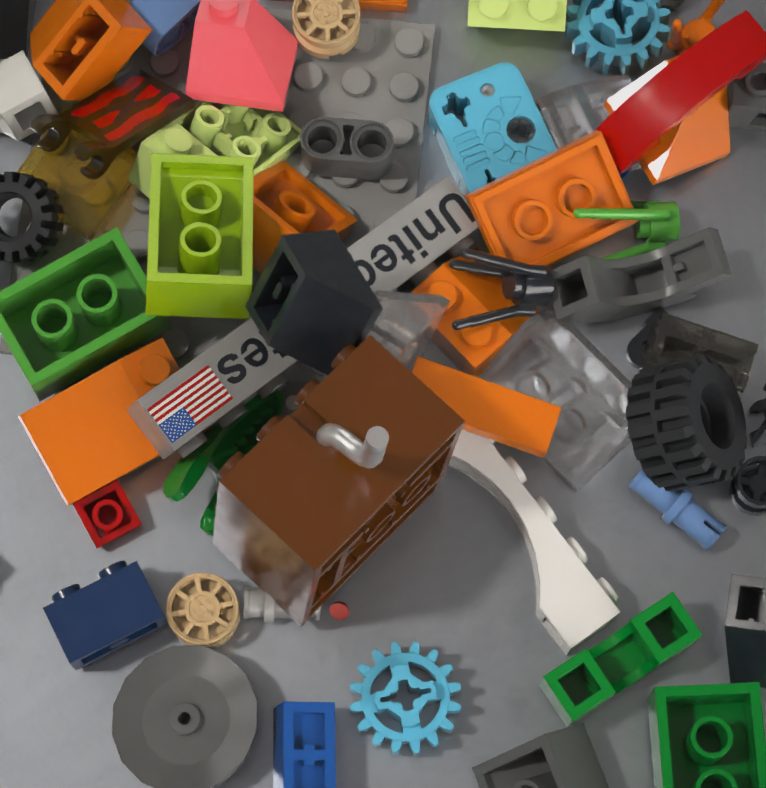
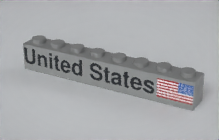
M448 175L352 244L347 250L352 255L354 262L372 291L376 294L384 310L402 297L396 289L398 286L409 279L415 287L437 270L438 267L433 261L444 252L452 260L460 254L461 249L468 248L475 243L469 234L476 230L478 225L466 198ZM251 317L136 400L126 410L163 460L176 450L184 458L208 440L202 432L215 421H218L221 427L225 428L248 411L242 401L256 391L264 399L287 382L282 375L284 370L294 363L298 365L301 371L308 365L268 346Z

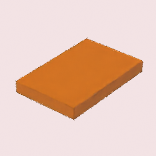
M597 130L464 195L490 254L531 265H545L549 267L639 221L576 218L573 215L574 210L577 208L634 209L601 131Z

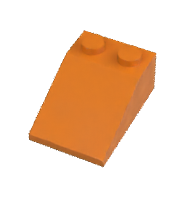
M163 337L117 360L18 416L67 506L160 457L126 409L180 369ZM211 425L204 429L202 432H205L206 430L211 428Z

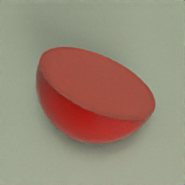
M337 601L330 606L329 611L333 618L344 620L349 616V607L344 602Z

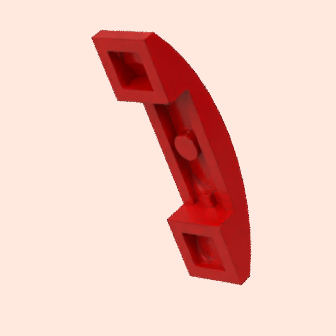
M747 10L709 33L670 62L625 100L595 129L601 131L616 168L621 174L658 146L661 137L734 79L741 80L766 60V32Z

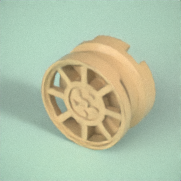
M294 0L292 7L293 33L298 40V45L306 53L316 58L329 59V56L338 54L342 56L354 47L360 32V5L358 0Z
M194 573L181 579L170 591L166 602V616L174 634L183 644L203 645L210 649H215L224 645L233 637L240 622V606L233 588L223 578L211 573Z

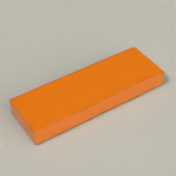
M417 356L412 373L465 420L463 430L541 458L545 457L562 407Z

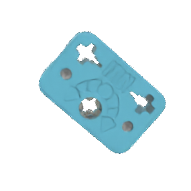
M499 63L437 88L430 96L429 126L433 135L437 138L446 158V163L463 196L557 150L521 72L511 63ZM454 110L457 116L463 115V125L460 119H457L453 113L447 114V112ZM517 133L521 137L527 136L528 142L521 144L518 140L512 141L511 136Z

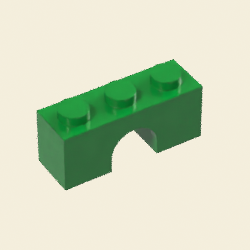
M671 592L630 619L625 626L590 649H584L544 675L539 686L566 727H570L693 646L703 634L674 592Z

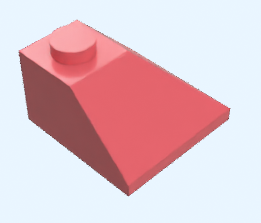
M201 0L194 23L185 95L193 100L283 112L297 55L298 40L257 0Z

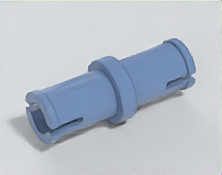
M642 469L627 486L663 514L660 518L668 525L671 522L676 524L699 543L705 551L720 537L719 534H722L727 527L726 524L721 523L692 499L694 493L688 488L683 491H666L664 487H657L653 483L652 478L647 477Z

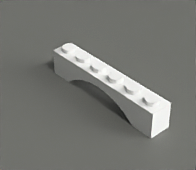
M462 429L448 466L465 473L486 488L511 516L523 536L532 561L536 584V616L567 656L616 620L620 611L615 605L620 600L614 589L603 577L596 580L584 564L588 562V557L578 542L571 536L565 540L553 523L557 521V517L549 504L541 496L534 499L525 488L523 483L527 481V478L517 462L511 456L503 459L492 444L495 442L494 440Z

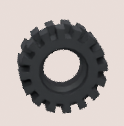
M4 172L3 175L0 174V209L8 200L19 198L27 203L32 214L30 227L21 236L11 237L0 226L1 261L15 263L32 262L35 257L42 258L49 252L46 248L48 246L55 247L59 241L54 235L56 231H63L64 222H58V214H64L63 205L56 204L55 199L59 198L55 190L48 189L47 185L49 183L43 179L18 172Z

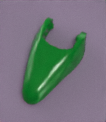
M276 389L262 399L255 392L242 401L248 411L225 428H222L217 422L203 434L208 440L184 458L181 457L164 482L163 493L165 496L175 502L184 499L200 480L207 466L214 472L218 488L219 480L221 479L218 476V472L222 466L239 451L246 455L259 443L256 436L262 427L275 415L280 416L284 401L282 393ZM216 491L200 521V528L210 536L214 534L213 521L216 514L215 505L218 494Z

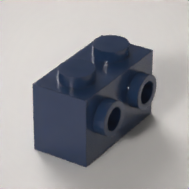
M126 561L111 564L98 573L99 580L83 588L79 584L63 588L52 595L53 603L43 607L70 665L75 670L168 624L137 561L127 565Z

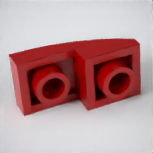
M118 479L73 503L96 548L142 525Z

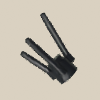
M468 248L461 249L460 256L475 262L451 260L449 262V267L454 270L502 278L503 295L515 304V306L455 320L452 323L454 330L472 328L518 316L534 317L536 306H546L552 299L554 278L551 269L545 265L526 264Z

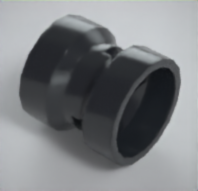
M756 456L743 463L729 486V494L733 505L740 512L747 515L760 516L766 513V456Z

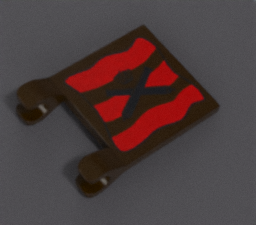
M136 67L59 115H39L31 121L30 125L32 130L38 134L45 133L48 130L46 137L37 141L38 147L47 152L57 150L64 143L72 129L91 140L77 145L74 149V154L81 161H87L92 157L90 163L87 166L81 167L80 171L85 177L95 180L104 175L117 155L195 107V104L191 97Z

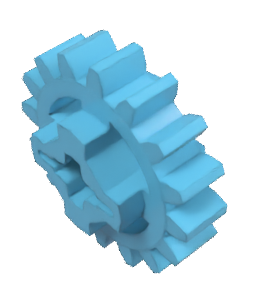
M573 0L574 5L567 6L566 21L569 23L566 24L565 37L566 39H574L571 51L573 55L587 53L586 67L590 68L598 61L603 63L604 75L610 73L612 66H619L623 76L629 74L630 64L635 63L640 69L644 70L648 65V55L655 58L660 57L663 47L662 43L667 42L670 27L667 24L670 18V9L661 8L663 0ZM602 3V5L599 8H594L598 4ZM642 39L637 44L632 45L635 40Z
M397 641L391 644L390 656L385 657L379 650L375 649L372 651L375 665L371 668L367 665L359 664L357 667L358 673L365 679L364 682L350 684V692L361 696V701L350 705V712L352 714H364L365 717L358 724V731L363 733L372 729L375 732L372 746L375 748L380 746L385 739L390 741L392 755L399 753L402 744H409L413 755H419L420 741L426 740L434 748L437 747L439 740L436 731L440 729L451 733L454 725L446 718V715L458 714L461 710L460 704L450 700V696L461 691V685L454 682L447 683L446 680L452 673L453 666L450 663L439 668L435 664L439 652L436 649L429 652L426 657L419 655V642L413 641L409 653H402ZM409 665L426 671L435 682L433 680L421 681L410 673ZM390 669L391 680L385 689L371 694L373 684L384 671ZM407 686L410 694L421 696L413 700L412 709L409 711H403L401 703H392L390 699L397 697L399 687ZM440 702L439 710L434 719L421 729L420 715L426 706L435 705V703ZM375 715H389L400 723L402 732L387 728Z

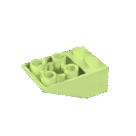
M199 100L194 103L195 107L157 130L141 142L128 181L150 199L151 153L254 158L253 176L282 160L285 161L300 145L302 130L278 111Z

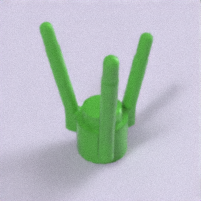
M631 200L634 209L577 208L574 210L573 215L576 218L639 220L634 223L636 237L638 239L645 238L646 243L601 258L619 259L666 246L665 241H677L680 236V215L677 203L675 201Z

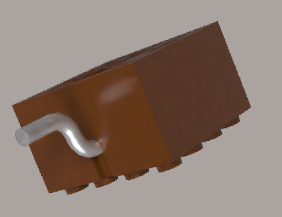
M371 335L358 347L350 343L341 350L331 363V368L334 370L321 383L316 379H312L297 394L293 402L298 408L291 415L287 414L283 419L279 415L272 417L257 434L256 439L259 443L246 455L241 451L235 453L218 472V476L221 479L216 490L218 494L215 505L216 514L213 521V545L263 592L268 593L277 605L301 627L440 487L465 423L463 418Z

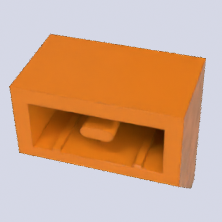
M56 0L29 33L32 66L62 100L82 101L111 82L153 29L126 0Z

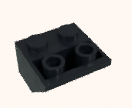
M335 229L282 235L245 305L268 346L326 375H329L334 370L331 368V363L341 350L350 343L358 347L366 339L383 310L376 294L370 288Z
M731 574L725 618L730 683L760 682V688L766 689V578Z

